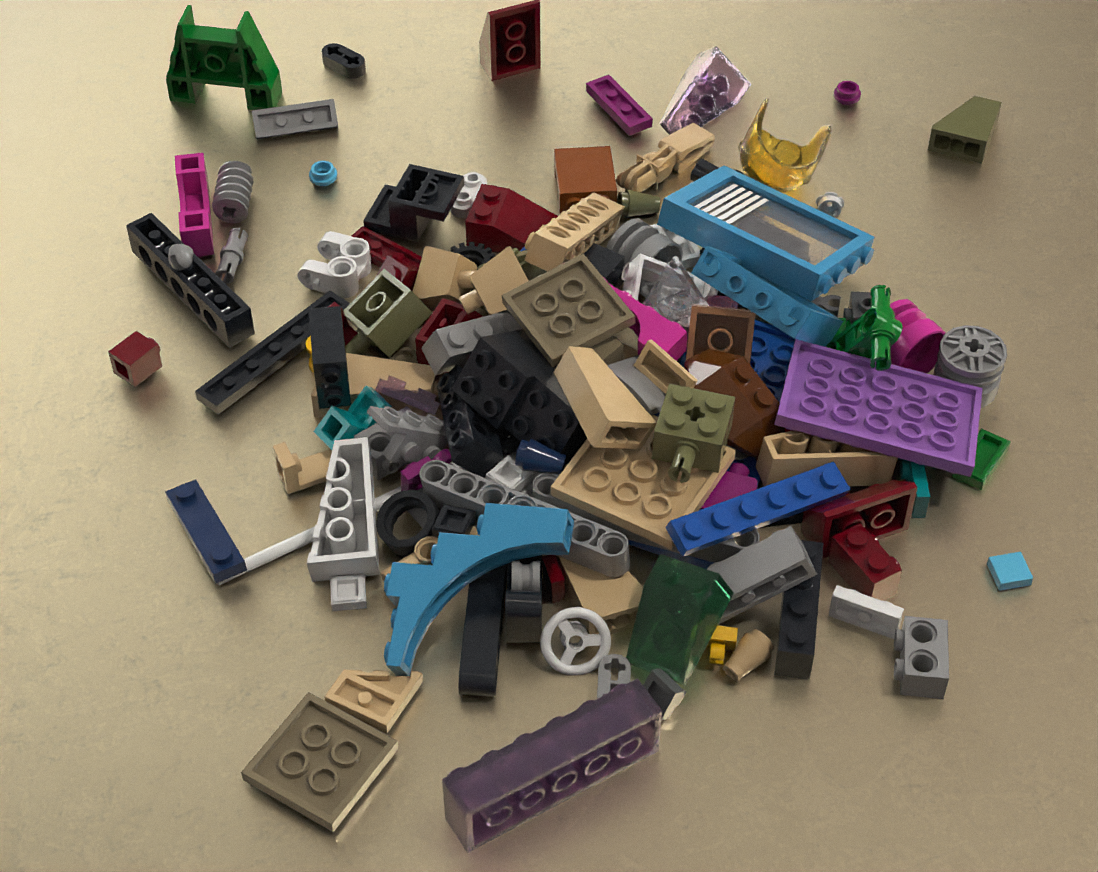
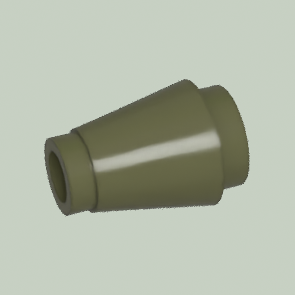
M629 189L618 193L617 203L625 206L622 212L625 218L659 213L660 211L659 196Z

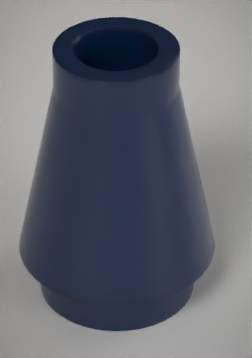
M532 438L530 441L522 439L517 451L515 465L522 467V471L561 474L567 455L561 454Z

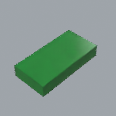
M981 428L978 432L975 466L971 477L953 473L952 477L982 490L1009 450L1011 441Z

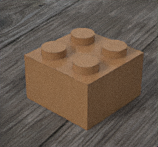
M693 304L691 307L686 360L707 349L744 356L750 364L756 314L745 309Z

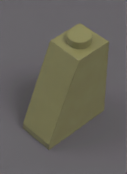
M978 96L972 97L932 126L928 150L982 163L997 125L1002 102Z

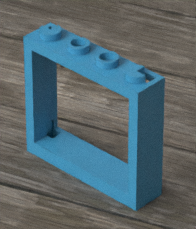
M706 246L691 274L794 339L824 347L833 339L843 323L841 319L812 301L739 265L742 262L740 258Z

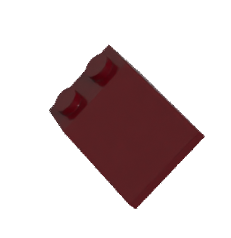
M539 0L487 13L479 40L480 64L491 81L541 68Z
M481 184L465 220L466 246H469V242H474L476 247L481 243L484 244V249L489 247L495 253H500L509 246L520 251L525 247L526 241L532 232L535 233L542 225L548 224L552 218H557L558 216L510 188Z

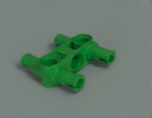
M876 285L870 291L871 308L852 324L850 320L846 322V318H839L843 323L833 339L825 347L870 358L871 368L875 367V370L883 371L891 367L890 347L900 337L903 326L901 321L895 319V313L890 307V288H886V285Z

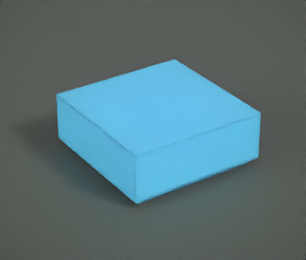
M1021 552L988 558L987 566L999 591L1030 586L1032 584L1033 576Z

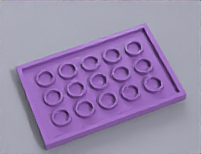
M795 339L774 425L785 427L788 430L815 435L822 439L849 444L852 447L879 452L890 457L905 459L919 465L946 470L953 474L971 477L975 466L983 388L893 364L887 370L877 371L875 367L871 368L870 358Z

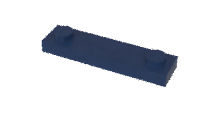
M196 479L165 491L171 508L215 584L247 571L245 560Z

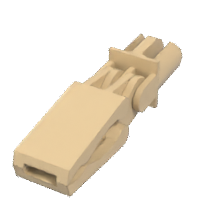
M692 123L661 139L658 143V148L660 149L657 152L648 153L643 157L638 154L636 163L617 176L616 182L625 190L629 189L641 193L650 187L657 190L658 183L666 179L671 174V171L680 174L710 150L714 145L715 135Z

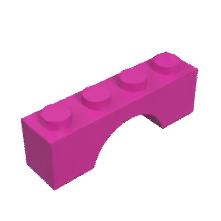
M204 153L176 155L175 170L181 211L178 212L181 241L191 247L197 257L214 255L209 184Z
M609 284L635 315V324L629 328L638 337V355H640L647 341L652 339L677 361L687 350V331L677 322H671L661 316L654 308L645 306L635 300L628 292L621 291Z

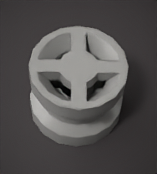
M512 561L511 590H540V561H532L530 564Z

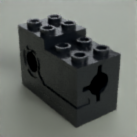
M523 329L480 337L452 387V390L494 428H505L520 442L522 439L530 441L532 438L561 454L567 455L565 464L571 461L587 440L554 374L557 366L552 367Z

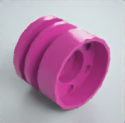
M908 299L897 300L891 303L890 307L895 313V319L901 321L903 327L900 337L890 347L891 364L929 373L935 367L940 341L946 332L934 321L927 318L926 314L918 309L912 301Z

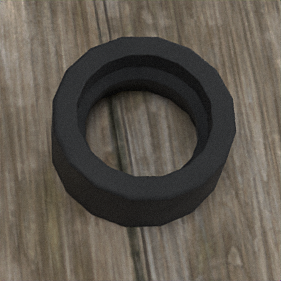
M403 490L392 495L381 506L376 520L378 535L395 554L406 557L414 552L418 541L422 538L433 536L432 527L441 510L426 493L418 490ZM423 508L427 512V522L423 529L416 536L409 539H397L393 535L397 519L410 509Z

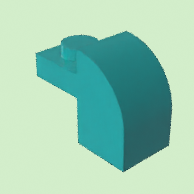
M365 385L347 411L331 406L313 432L332 450L334 440L354 439V435L377 423L367 413L370 406L378 408L392 406L375 389Z

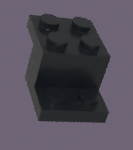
M409 164L396 187L384 185L363 220L364 227L374 232L418 242L431 219L445 221L464 187V176Z

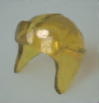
M766 98L755 115L744 139L738 145L741 168L746 176L781 193L792 192L811 181L812 175L827 147L832 128L830 124L823 126L814 138L803 147L788 140L776 139L766 130L762 129L763 118L769 103V98Z

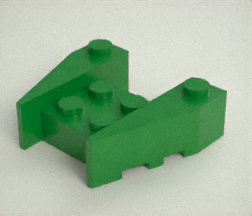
M187 5L177 24L174 38L175 43L170 57L169 70L166 75L170 101L196 104L204 85L211 84L244 88L248 110L276 107L282 95L280 71L249 11L244 12L237 29L195 25L192 5Z

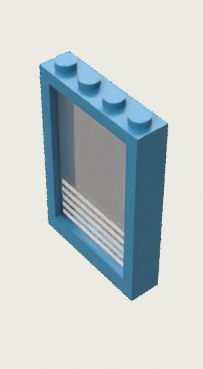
M725 165L665 197L657 225L703 248L710 246L740 258L742 262L739 265L810 301H813L821 294H826L831 287L840 284L848 275H853L862 265H867L874 253V249L871 248L874 236Z

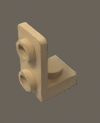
M285 442L273 446L277 473L288 494L326 481L332 453L331 449L299 459L296 452L290 453Z

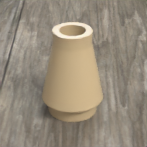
M753 629L750 633H744L728 662L723 666V670L734 681H740L743 676L771 658V652L774 650L773 643L764 633L757 629Z

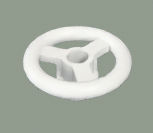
M582 607L566 608L554 614L546 622L540 638L541 651L547 663L556 671L566 675H583L597 669L603 657L608 655L611 646V634L606 622L594 611ZM568 619H586L595 625L599 634H588L586 627L578 621L569 622ZM557 626L560 628V640L565 649L560 659L555 656L551 647L552 633ZM577 635L581 637L578 643L569 642L572 636ZM588 646H600L597 654L590 661L580 665H570L576 652H580Z

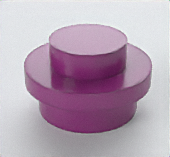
M842 81L834 89L833 96L841 104L851 105L860 100L861 91L857 83Z

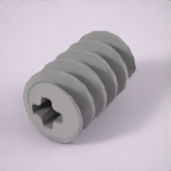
M240 161L225 162L218 171L212 209L219 219L227 223H240L248 215L254 181L250 166Z

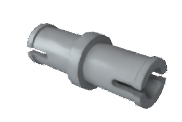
M232 228L230 230L226 246L220 251L219 256L221 260L215 274L221 279L223 273H225L223 280L225 284L233 282L237 266L243 261L244 254L242 251L248 239V234L243 230L241 237L238 238L241 228Z

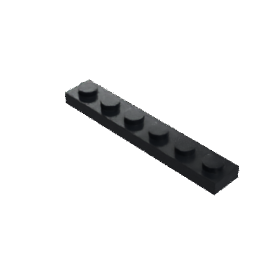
M328 291L195 391L197 400L219 415L306 348V340L310 337L308 309L324 308L336 302L344 310L350 303L334 292Z

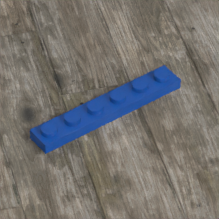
M831 462L671 520L665 528L679 553L684 557L846 496L851 489L836 464Z

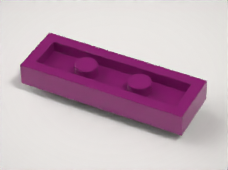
M609 74L586 83V92L629 136L652 127L653 118Z

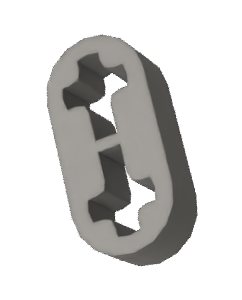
M609 654L603 657L598 670L597 711L601 717L611 721L624 718L629 710L631 665L626 657L619 654ZM612 668L618 669V681L611 680ZM610 693L617 694V706L609 705Z

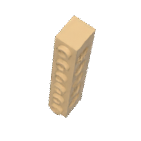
M593 192L585 199L582 198L576 205L573 204L566 212L563 211L557 218H552L548 224L542 225L535 233L532 232L525 244V249L528 251L524 261L548 272L584 254L593 243L599 245L615 233L625 206Z

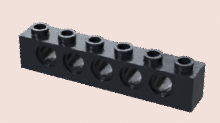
M149 213L126 225L132 252L229 348L255 334L251 308L194 253L190 267L184 268L181 271L172 268L168 260L169 248L172 245L184 243L154 214Z

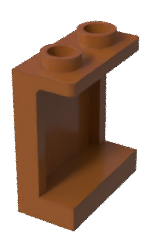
M610 146L554 149V175L557 178L560 214L563 211L566 212L573 204L576 205L582 198L585 199L593 192L617 203V185Z

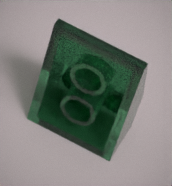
M660 554L643 587L626 655L630 665L648 672L661 668L675 682L686 686L734 594L719 573Z

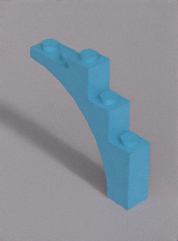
M486 503L484 515L481 514L478 518V535L439 532L438 542L431 549L432 565L392 562L391 573H388L385 577L384 592L397 608H394L391 614V627L393 629L391 642H387L384 650L386 666L395 675L410 676L417 649L430 624L446 603L466 585L483 574L519 559L539 555H569L574 520L568 509Z

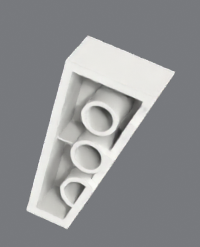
M368 437L334 440L326 475V487L320 502L319 518L314 528L312 549L307 559V567L312 582L330 580L332 576L365 574V576L380 575L373 466Z

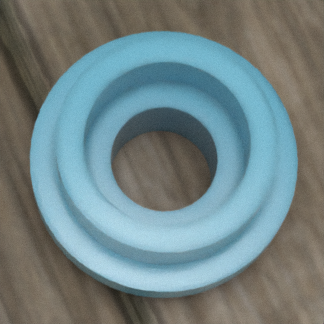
M318 161L311 166L309 179L315 185L328 186L336 181L337 170L329 161Z

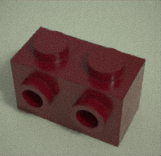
M859 523L832 537L828 562L851 589L881 601H886L897 595L902 574L901 566L896 558L890 556L882 548L874 534L869 533Z

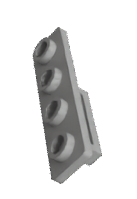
M370 406L367 411L385 431L395 433L382 453L390 462L410 464L418 462L427 456L432 460L448 443L444 420L438 419L433 415L421 416L409 410L400 412L388 406L384 408Z

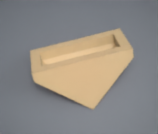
M652 339L647 341L633 365L665 394L669 383L694 388L698 381Z

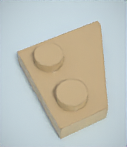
M343 670L324 698L326 702L362 722L388 733L423 683V673L411 671V676H390L389 671L375 670L373 672Z

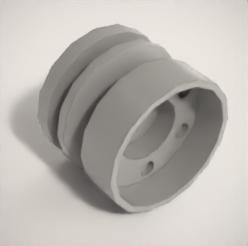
M639 218L631 219L624 223L613 234L606 246L607 249L625 256V265L634 260L640 253L680 268L682 263L683 251L681 246L664 234H659L656 229ZM641 279L639 294L646 298L654 297L655 283Z
M964 325L955 327L945 333L940 341L933 375L983 388L981 408L993 402L998 393L1001 374L1007 359L1006 345L994 332L980 326Z

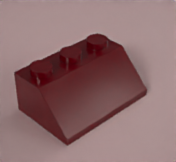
M891 480L882 484H874L867 489L852 494H846V496L803 511L800 531L807 541L824 543L822 559L829 557L833 536L859 523L869 533L874 534L878 540L906 531L909 527L918 487L914 482Z

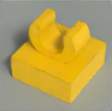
M702 624L700 647L711 648L709 664L723 665L725 650L734 651L736 648L738 628Z

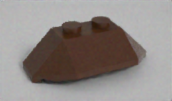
M707 349L685 361V369L698 380L694 386L695 389L735 397L733 421L727 444L745 455L754 457L757 461L763 438L785 432V427L774 425L780 404L744 356Z

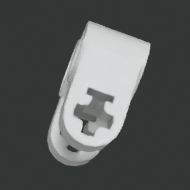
M332 231L326 232L319 241L317 249L325 259L330 261L327 264L316 260H307L298 272V279L309 289L323 293L332 291L343 299L352 297L358 292L359 279L368 276L372 269L369 243L362 238Z

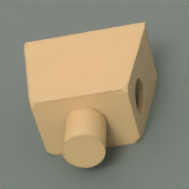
M425 246L413 293L430 311L435 310L442 298L462 304L459 297L474 289L469 276L477 271V265L458 253Z
M511 246L505 248L469 276L474 290L459 297L467 314L482 306L485 307L488 315L507 311V308L502 303L501 295L529 281Z

